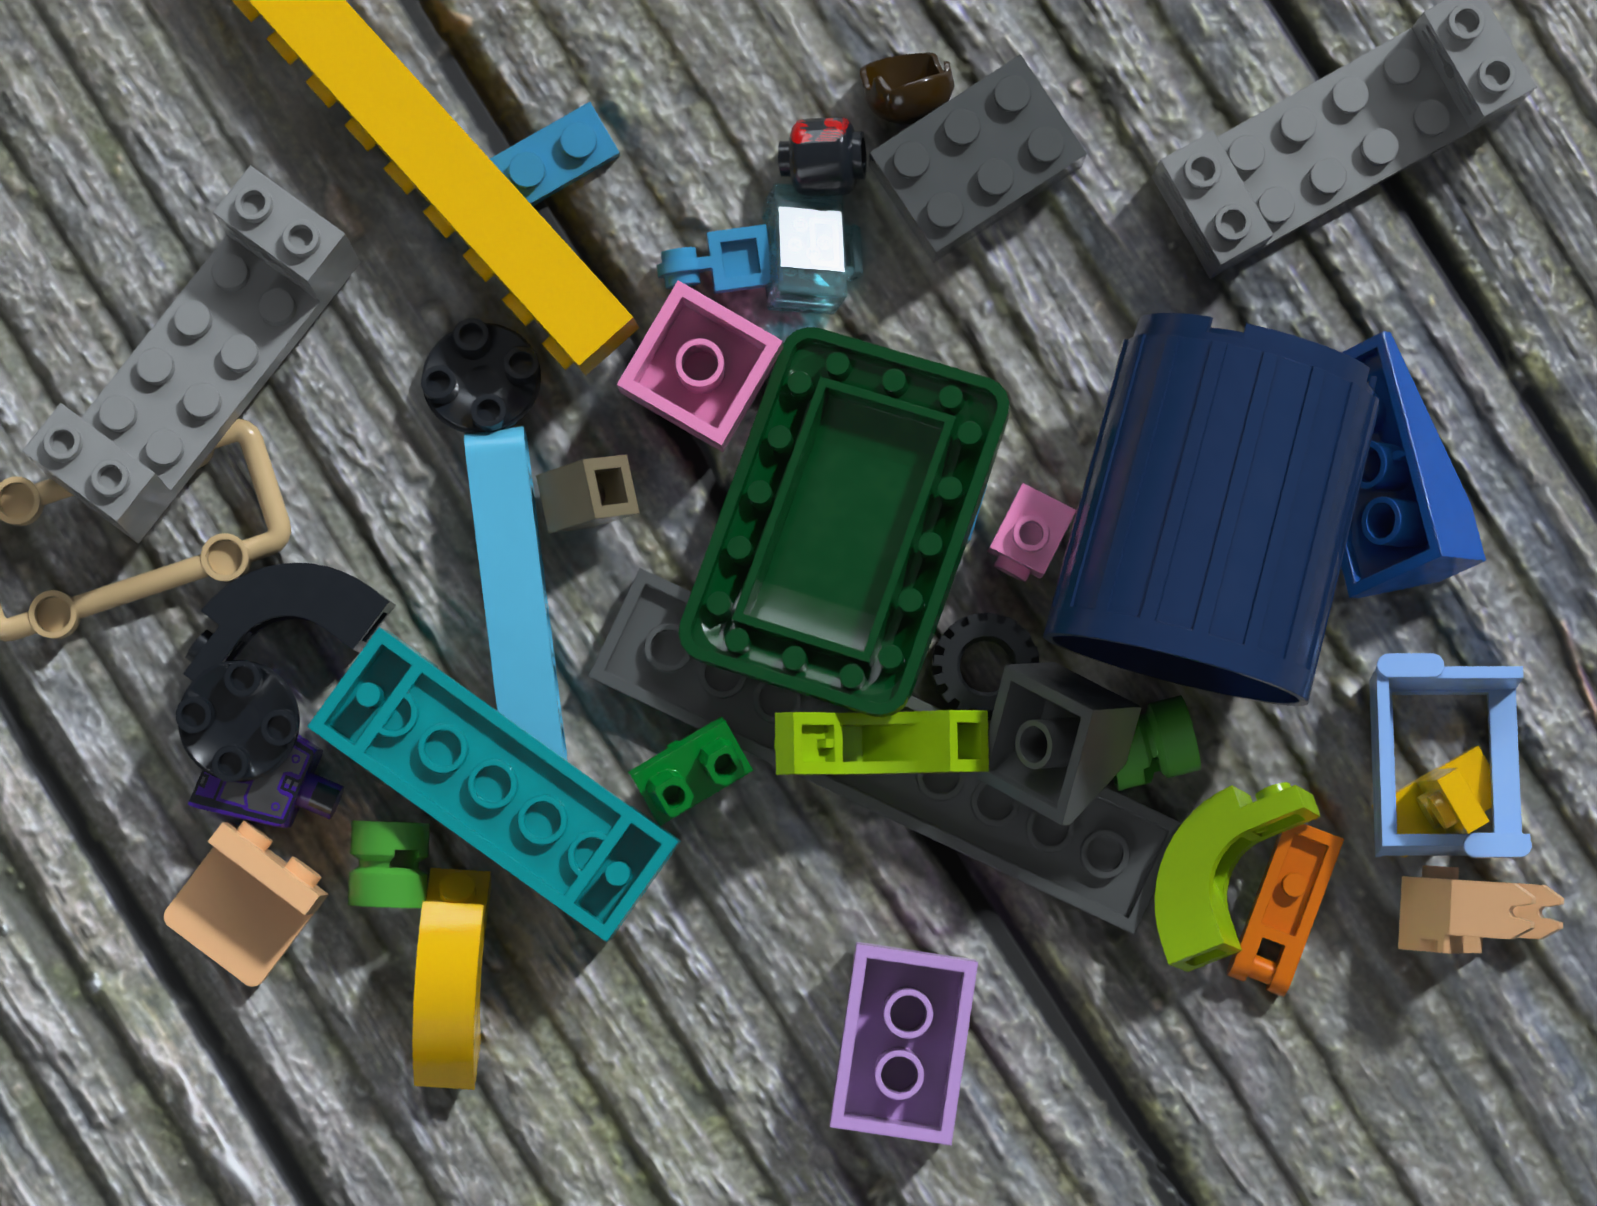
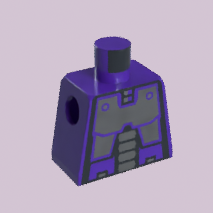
M298 734L296 744L288 758L276 770L264 777L245 782H226L202 770L188 805L272 826L291 828L300 807L331 819L343 795L344 786L314 774L322 757L323 750Z

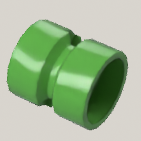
M1182 695L1149 703L1145 714L1139 715L1127 763L1113 778L1117 791L1151 783L1154 772L1160 771L1166 778H1171L1201 770L1197 739Z
M352 820L350 854L359 860V866L349 872V906L422 908V903L426 901L428 874L419 869V862L429 857L430 823Z

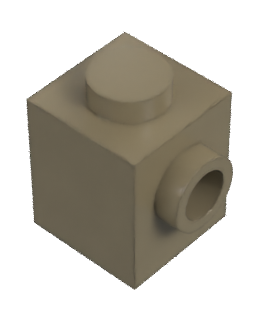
M627 454L582 459L536 475L548 534L595 528L640 513Z

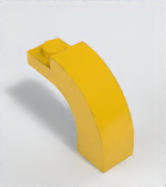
M430 869L426 901L422 903L415 969L412 1030L414 1086L475 1090L481 1045V970L491 893V871Z

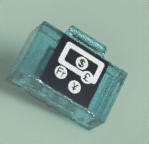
M775 183L763 201L762 215L763 224H766L769 241L770 277L765 286L767 309L834 315L848 296L847 280L851 282L863 276L861 229L855 224L851 226L844 224L843 195L806 196L799 194L794 189L793 184ZM845 239H848L847 266L845 253Z

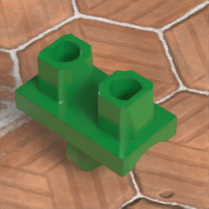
M719 717L681 741L676 739L666 745L667 749L628 771V774L639 790L656 823L662 826L749 774L753 769L727 722L722 717Z

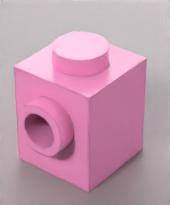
M1022 483L987 552L998 557L994 567L1023 582L1027 581L1030 574L1041 578L1045 574L1077 510Z

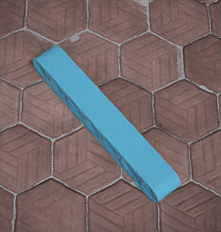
M525 426L499 429V431L490 433H465V456L497 711L568 761Z

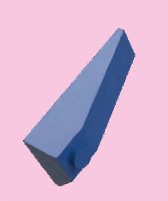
M1383 331L1343 351L1342 353L1357 359L1370 368L1367 382L1370 381L1371 375L1377 377L1373 396L1379 399L1378 415L1341 564L1349 598L1357 599L1440 582L1485 562L1486 558L1472 505L1391 332Z

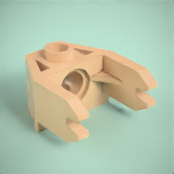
M1422 865V877L1402 876L1398 949L1448 954L1482 953L1483 938L1545 939L1563 929V922L1545 918L1542 915V910L1545 907L1564 905V898L1546 885L1460 880L1459 867Z

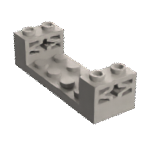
M1444 0L1423 12L1412 28L1217 137L1214 130L1162 158L1151 177L1211 279L1514 109L1537 86L1487 0Z
M251 165L213 211V214L227 234L82 417L80 418L60 403L22 450L48 477L138 544L361 263L344 232Z

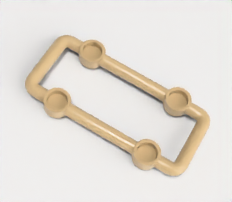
M237 418L199 468L208 464L213 457L215 449L239 442L267 526L266 533L245 540H241L239 537L228 533L217 534L204 544L199 555L73 597L57 590L45 591L34 598L29 611L9 618L4 616L0 603V641H15L37 633L51 639H63L74 633L82 618L209 576L221 582H233L246 575L250 569L251 562L272 556L283 550L289 542L291 524L263 436L259 429L250 421ZM9 477L0 482V520L16 526L29 525L40 517L44 505L74 495L51 478L33 483L23 477Z

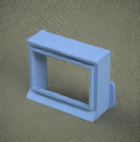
M1387 653L1378 659L1376 668L1369 680L1375 857L1470 856L1472 858L1520 859L1529 854L1532 848L1530 834L1522 833L1516 688L1523 680V666H1444L1443 659L1434 653ZM1392 695H1487L1493 833L1397 834Z

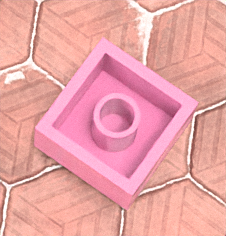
M678 280L622 374L617 386L621 394L724 452L774 367L777 357L783 349V341Z

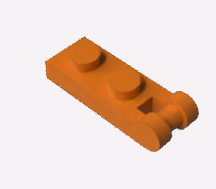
M1306 824L1278 834L1239 939L1242 951L1232 954L1227 969V976L1242 982L1249 977L1267 984L1266 991L1282 997L1286 995L1344 842L1343 838ZM1262 938L1282 945L1276 961L1256 955Z

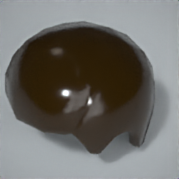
M926 52L887 57L870 62L860 68L863 92L869 108L878 117L896 124H912L948 102L955 87L950 62L944 61L943 70L935 53Z

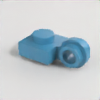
M766 224L707 232L706 242L709 256L697 257L696 247L675 248L661 252L662 263L656 265L658 278H664L666 289H673L678 280L689 287L701 284L700 273L705 271H711L714 294L773 286L775 283Z

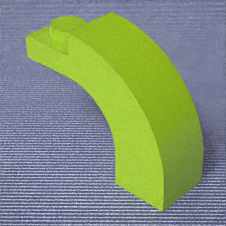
M988 711L898 712L895 715L884 718L862 713H775L774 747L776 753V775L989 772Z
M1283 782L1258 791L1255 795L1257 801L1252 802L1251 796L1248 793L1231 785L1205 800L1182 822L1165 850L1155 888L1156 924L1160 941L1170 966L1190 972L1242 951L1230 917L1227 902L1228 885L1232 872L1240 858L1257 843L1321 817L1313 794L1297 785L1291 786L1290 783Z

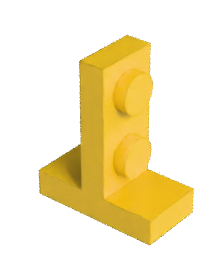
M1479 746L1471 747L1396 791L1397 834H1469L1490 822L1485 814V811L1492 808L1490 764Z

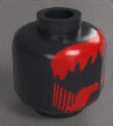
M843 117L798 120L790 131L789 141H780L778 145V164L781 177H791L794 189L804 197L850 194L857 180L866 178L867 152L864 132L855 131L851 122Z

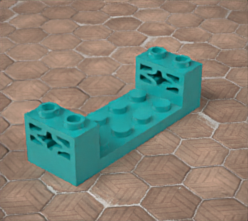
M381 627L373 634L307 726L606 942L613 938L681 843L680 839L659 826L634 806L626 804L442 672L436 664Z

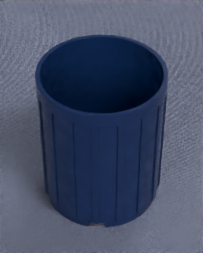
M1152 313L1143 315L1137 321L1134 337L1124 339L1043 637L1048 642L1083 657L1170 683L1264 703L1287 706L1307 705L1315 679L1319 655L1378 415L1379 399L1373 396L1377 377L1371 375L1370 381L1367 382L1370 368L1357 359L1322 344L1277 330L1246 323L1244 332L1212 328V317L1195 314Z

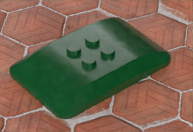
M806 327L796 330L789 335L783 343L782 351L777 357L680 621L678 634L681 645L688 655L701 663L869 716L884 718L895 715L903 709L911 697L935 634L1008 422L1010 403L1005 389L1000 383L991 378L825 329Z

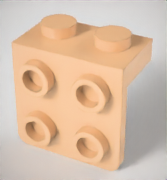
M243 820L240 826L234 822H222L208 840V843L213 848L165 910L164 922L245 985L254 987L264 982L329 894L317 885L321 876L305 863L293 856L286 862L268 849L273 840L260 829L246 820Z

